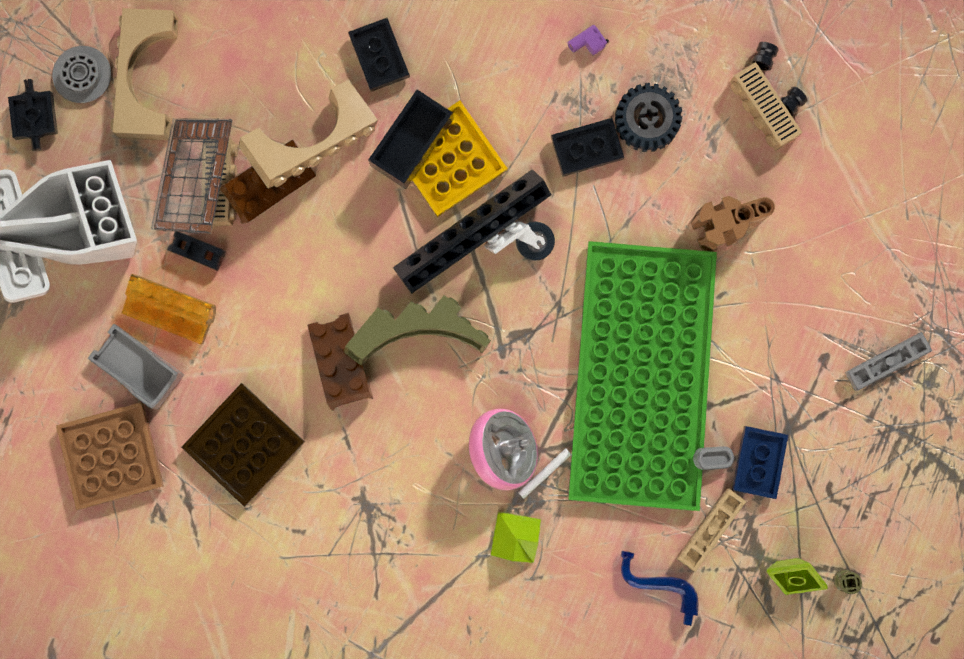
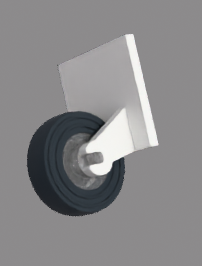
M514 221L505 228V231L499 235L497 233L490 238L484 247L496 254L516 239V246L520 254L529 260L536 261L546 258L552 252L555 245V237L552 230L544 223L535 221L525 224L520 221Z

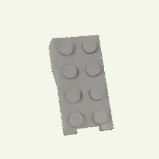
M113 324L107 332L111 336L99 351L93 350L87 359L120 382L133 396L148 407L159 409L184 374L118 325Z

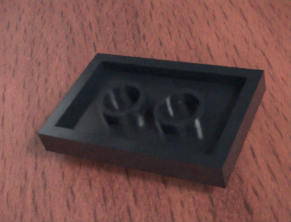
M388 18L348 32L371 92L410 78Z
M612 118L551 135L562 177L624 159Z

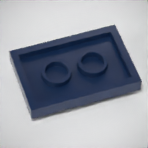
M744 426L732 490L777 499L788 435Z

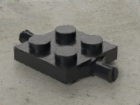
M25 79V92L17 96L8 97L12 137L15 140L31 139L32 151H41L40 138L58 134L54 96L51 91H34L33 80Z

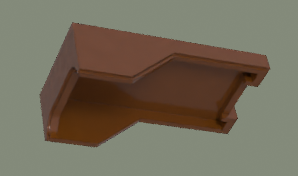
M293 140L284 144V146L298 148ZM253 166L219 186L218 190L226 196L241 220L240 223L244 224L262 214L316 177L311 167H306L300 175L296 177L292 175L282 185L278 187L274 185L268 189Z
M350 314L339 315V318L326 324H319L318 322L308 324L329 408L334 411L336 407L366 398L373 399L364 364L361 366L344 353L345 346L355 335Z

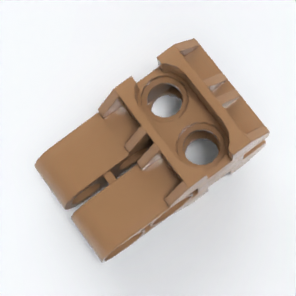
M727 196L721 198L722 201L714 207L712 201L705 203L696 212L691 225L693 230L704 227L705 237L697 239L699 247L712 252L718 250L717 248L724 243L728 247L742 239L748 227L758 225L772 215L775 210V203L770 198L762 197L741 204L739 200Z

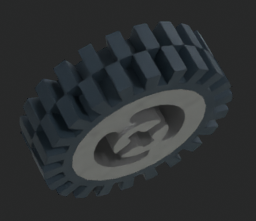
M645 83L644 86H641V84L636 85L635 89H629L627 94L622 96L615 113V124L617 125V133H620L621 140H625L627 146L632 145L634 146L633 149L637 151L642 149V152H647L648 150L654 152L658 148L660 150L665 148L667 144L669 145L681 127L683 118L681 116L682 107H679L680 102L678 98L674 99L675 94L672 91L668 93V88L664 86L661 89L659 84L656 83L654 86H650V83ZM641 107L643 109L638 117L640 119L638 126L634 120V111ZM659 110L663 117V124L659 128H655L654 126L659 119V116H657ZM646 114L649 115V118H652L651 121H648V118L645 117Z

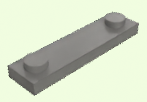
M920 332L846 371L845 374L853 389L858 391L932 352V349L923 333Z

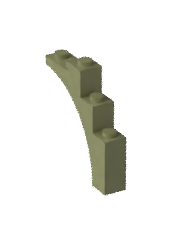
M444 295L429 314L422 305L411 301L399 317L394 320L393 315L389 311L381 310L378 307L347 343L344 353L362 366L374 353L386 345L403 338L418 335L443 336L466 343L481 353L485 351L491 340L488 339V335L485 332L472 327L469 320L464 317L460 318L458 315L461 307L458 302Z

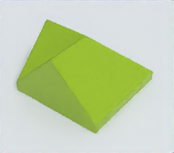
M498 512L491 556L515 562L534 563L539 542L541 519Z
M799 558L776 561L767 569V574L785 595L828 589V585L813 566Z

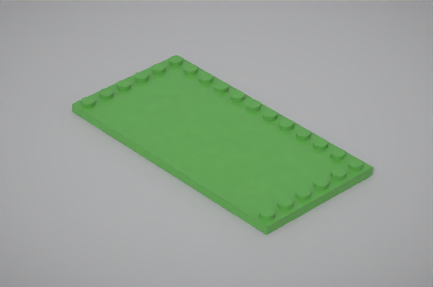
M588 241L568 500L700 511L702 470L695 466L693 456L697 449L704 448L717 252Z

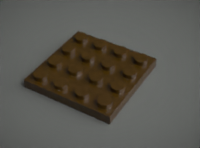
M241 383L181 448L245 507L306 441L247 386Z

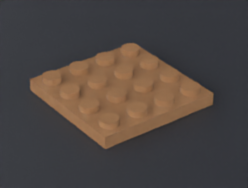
M143 402L56 425L76 510L164 487Z

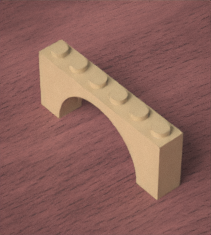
M122 8V16H119L121 33L117 38L119 56L115 60L116 69H118L117 77L114 78L116 95L112 100L114 118L110 122L111 130L118 138L170 140L171 119L166 114L148 110L139 103L133 90L132 76L137 60L147 48L159 41L177 38L179 18L172 10Z
M349 80L337 85L330 91L328 99L335 112L336 125L333 132L322 142L305 148L288 147L270 139L260 128L240 137L239 148L268 189L274 185L276 187L282 185L288 177L300 175L306 167L318 165L324 157L328 155L330 157L334 156L340 151V148L346 145L347 147L352 146L357 142L358 138L363 135L367 137L375 131L377 118Z

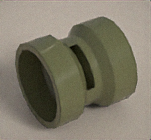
M840 570L834 576V585L842 592L855 594L861 590L862 580L858 574L852 571Z

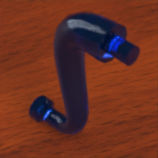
M621 551V557L623 558L621 573L625 582L638 589L664 590L678 593L682 598L680 612L685 613L683 624L692 626L693 615L698 616L699 600L695 588L681 578L636 577L630 571V562L634 558L635 553Z

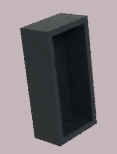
M417 89L368 159L370 166L404 189H407L454 120L453 112Z

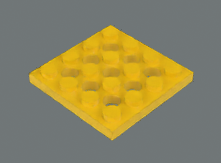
M461 100L447 108L453 112L454 120L450 126L458 125L461 129L457 135H452L447 129L441 137L443 139L442 145L435 146L412 180L437 218L508 171V168ZM464 142L471 143L473 146L472 150L463 152L460 148L461 144ZM445 154L454 155V162L451 164L445 163L443 161ZM481 159L485 165L482 169H475L472 166L473 161ZM434 165L437 168V173L432 176L427 175L425 172L426 167ZM464 171L467 177L464 181H458L454 177L455 173ZM439 183H447L449 190L445 193L439 192L437 190Z

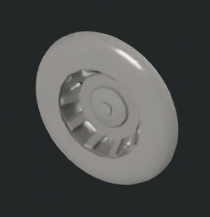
M76 46L62 53L55 62L52 73L53 83L58 93L65 99L76 103L91 102L99 98L108 88L111 80V67L107 58L99 50L89 46Z

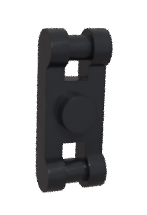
M179 231L174 232L173 237L175 238L172 244H169L167 251L213 270H219V262L225 256V250ZM182 241L187 242L184 250L180 248ZM208 252L214 253L211 261L205 259Z

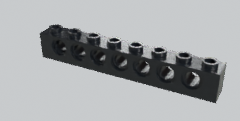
M532 169L395 265L393 269L410 293L413 294L552 194L544 179Z

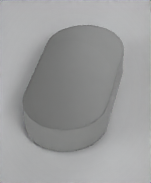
M725 446L699 448L693 456L695 466L701 470L728 468L734 460L732 450Z

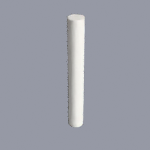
M565 448L518 493L525 499L572 454Z

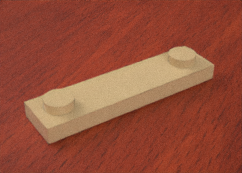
M727 488L676 559L696 573L746 501Z

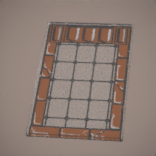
M172 119L151 226L152 230L211 234L233 122L232 119Z

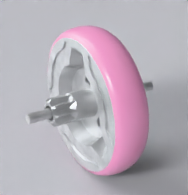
M507 409L490 410L482 414L475 421L469 436V454L472 464L481 479L491 487L499 490H513L526 484L535 471L538 459L536 440L527 422L515 412ZM492 436L497 439L496 443L493 442ZM502 460L506 461L505 468L502 465Z

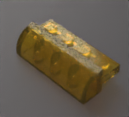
M131 274L125 291L127 298L121 314L198 344H204L210 324L215 319L216 306L214 304L139 275Z

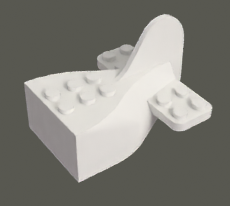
M111 160L51 173L39 180L23 195L15 173L8 169L0 170V289L6 301L11 303L43 296L49 292L50 283L42 257L61 263L77 265L133 258L137 239Z

